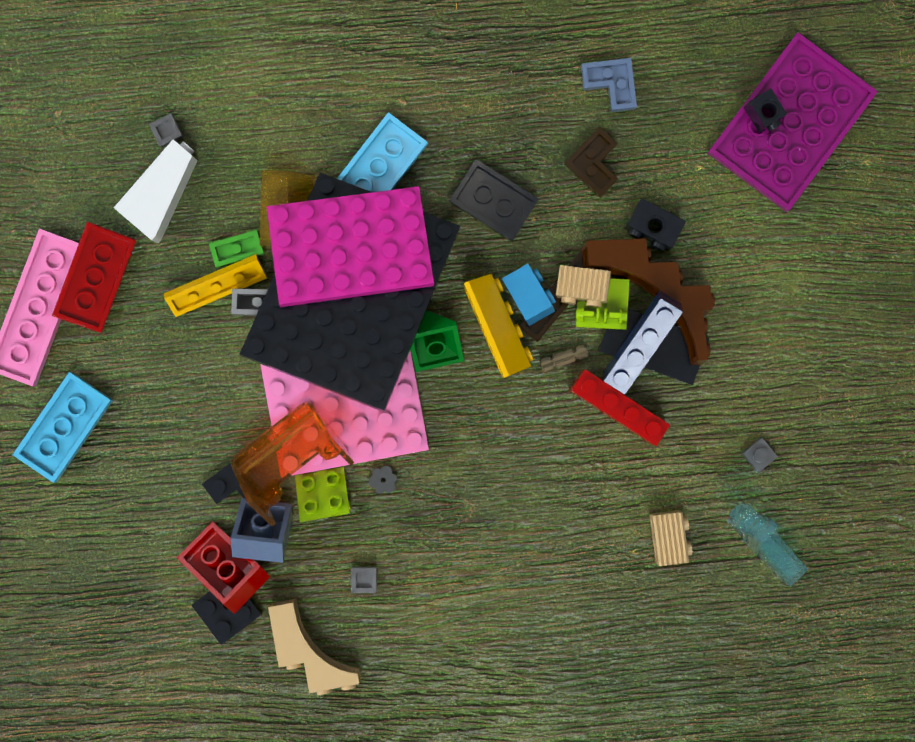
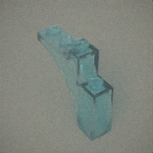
M747 504L738 505L730 512V518L727 522L743 538L742 541L783 583L791 587L808 570L780 537L776 530L779 525L772 518L757 513Z

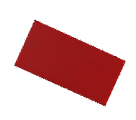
M87 221L52 316L102 333L136 240Z

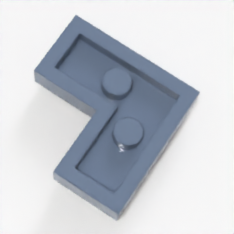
M631 58L581 64L583 91L608 88L611 112L636 110L637 102Z

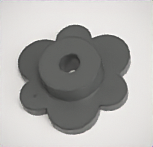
M383 466L381 470L379 468L373 470V476L369 478L368 483L372 488H375L378 494H382L384 491L391 493L395 490L394 483L397 481V476L392 474L393 471L390 466Z

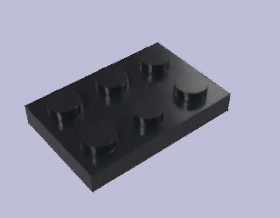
M475 159L449 202L512 242L539 198Z

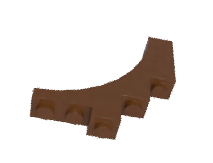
M646 239L586 241L582 247L583 268L611 271L612 276L629 279V282L640 286L654 297L661 291L681 303L683 313L676 321V324L680 328L687 345L691 365H701L708 360L711 349L709 342H706L708 322L704 316L712 311L715 305V297L711 293L710 285L681 286L683 273L682 270H679L678 262L649 263L651 260V249L647 247Z

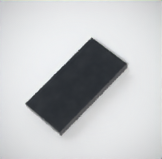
M628 308L626 330L606 329L598 351L614 357L643 314ZM674 325L644 368L693 385L700 365H691L687 345L678 326Z

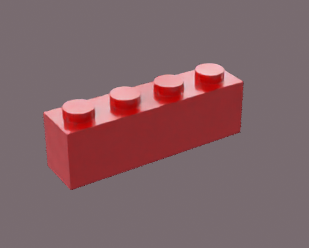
M586 369L580 372L569 389L571 393L653 446L658 445L670 427V424Z

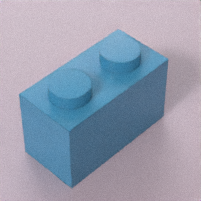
M526 264L502 278L529 326L555 312L552 304L556 301L550 290L544 291L540 285L544 280L537 268L532 270L529 264Z

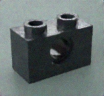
M641 198L637 202L624 229L629 231L628 234L635 239L644 238L651 242V247L664 252V250L669 251L673 248L686 221ZM648 222H656L659 225V232H651L648 229Z

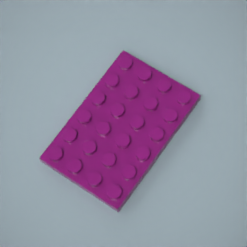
M797 33L707 154L782 210L788 212L878 91L800 33ZM772 89L787 115L781 119L782 125L771 132L765 129L759 133L744 107L749 101ZM762 108L763 116L771 118V112L767 108Z

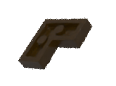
M598 127L564 164L599 198L618 180L601 163L616 147L617 143L601 127Z

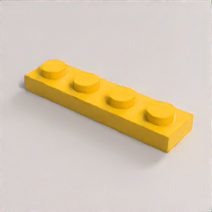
M255 254L164 293V299L175 317H178L232 294V289H243L267 279V275Z

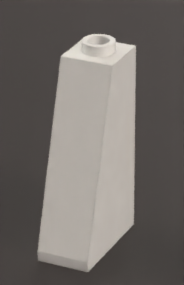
M172 140L114 207L156 243L162 240L198 161L192 156L194 150L185 142L179 145L175 140Z

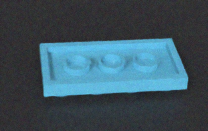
M388 112L337 179L370 192L393 190L427 147L428 142Z
M69 372L21 441L13 456L51 482L57 483L113 399L75 373Z

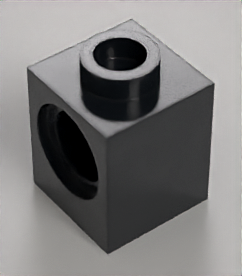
M772 89L749 101L744 107L759 133L765 129L769 132L782 125L781 119L787 115ZM762 108H767L771 112V118L763 116Z

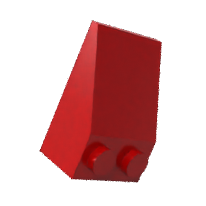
M213 521L177 557L234 614L270 578L267 572L253 559L232 557L231 538Z

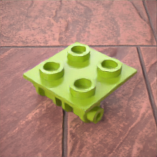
M610 279L607 304L602 303L601 307L587 306L586 301L578 300L576 327L626 330L630 280Z
M344 466L295 475L300 523L350 514L351 504L350 500L348 501Z

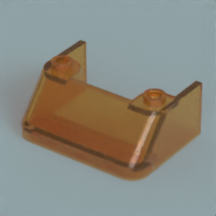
M305 402L297 406L233 457L231 467L248 504L271 526H274L276 522L269 508L277 504L281 498L282 488L280 483L318 454L325 460L336 458L340 454L350 466L355 462L312 403Z

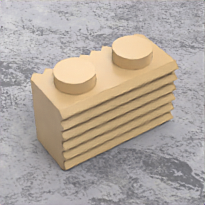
M560 265L556 296L561 298L562 303L576 304V300L586 301L587 306L601 307L602 303L607 304L611 271Z
M680 510L649 514L655 563L658 566L689 563L688 556L692 555V545L690 540L686 541L685 531L689 530L687 515L683 516V512Z

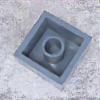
M242 498L231 535L232 557L283 563L292 527V504Z

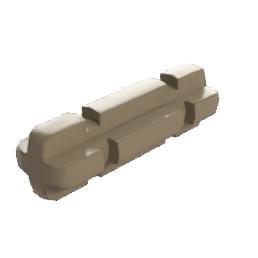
M585 345L575 347V350L569 349L554 354L551 358L549 356L542 358L540 365L542 370L546 372L552 370L555 366L558 368L575 362L576 359L587 358L588 351Z

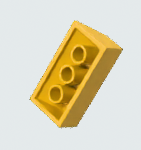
M492 274L465 282L464 290L502 378L531 367L530 361L533 360L528 346L525 348L522 346L520 338H523L522 331L518 323L513 325L510 315H513V311L508 300L504 302L500 293L504 290L499 278L494 279Z

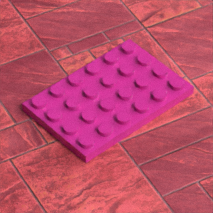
M419 186L267 206L280 307L434 286Z

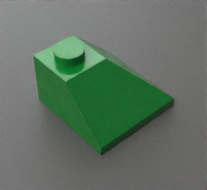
M426 311L410 349L416 372L464 362L456 321Z

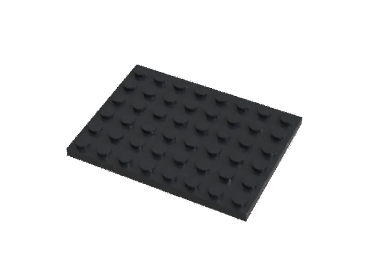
M320 172L307 201L372 192ZM423 212L434 286L280 307L276 277L274 275L240 351V356L385 413L459 233L460 226Z

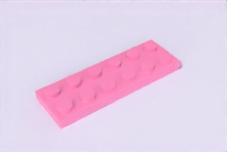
M42 229L38 230L0 330V375L30 386H37L62 320L53 317L52 313L79 243Z

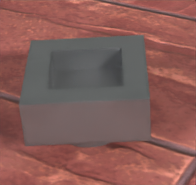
M172 113L149 124L161 148L168 146L172 140L178 141L184 138Z
M759 437L741 452L758 473L778 457L762 437Z
M352 566L351 593H376L377 566Z

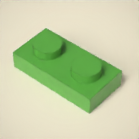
M258 230L209 243L217 269L234 264L255 254L257 257L265 255Z

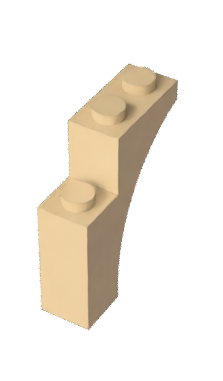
M297 598L271 603L268 610L278 666H286V669L290 670L302 666L301 663H304L309 693L316 692L317 695H324L330 693L331 689L341 687V690L356 688V684H359L361 681L360 668L342 664L318 648L303 625Z

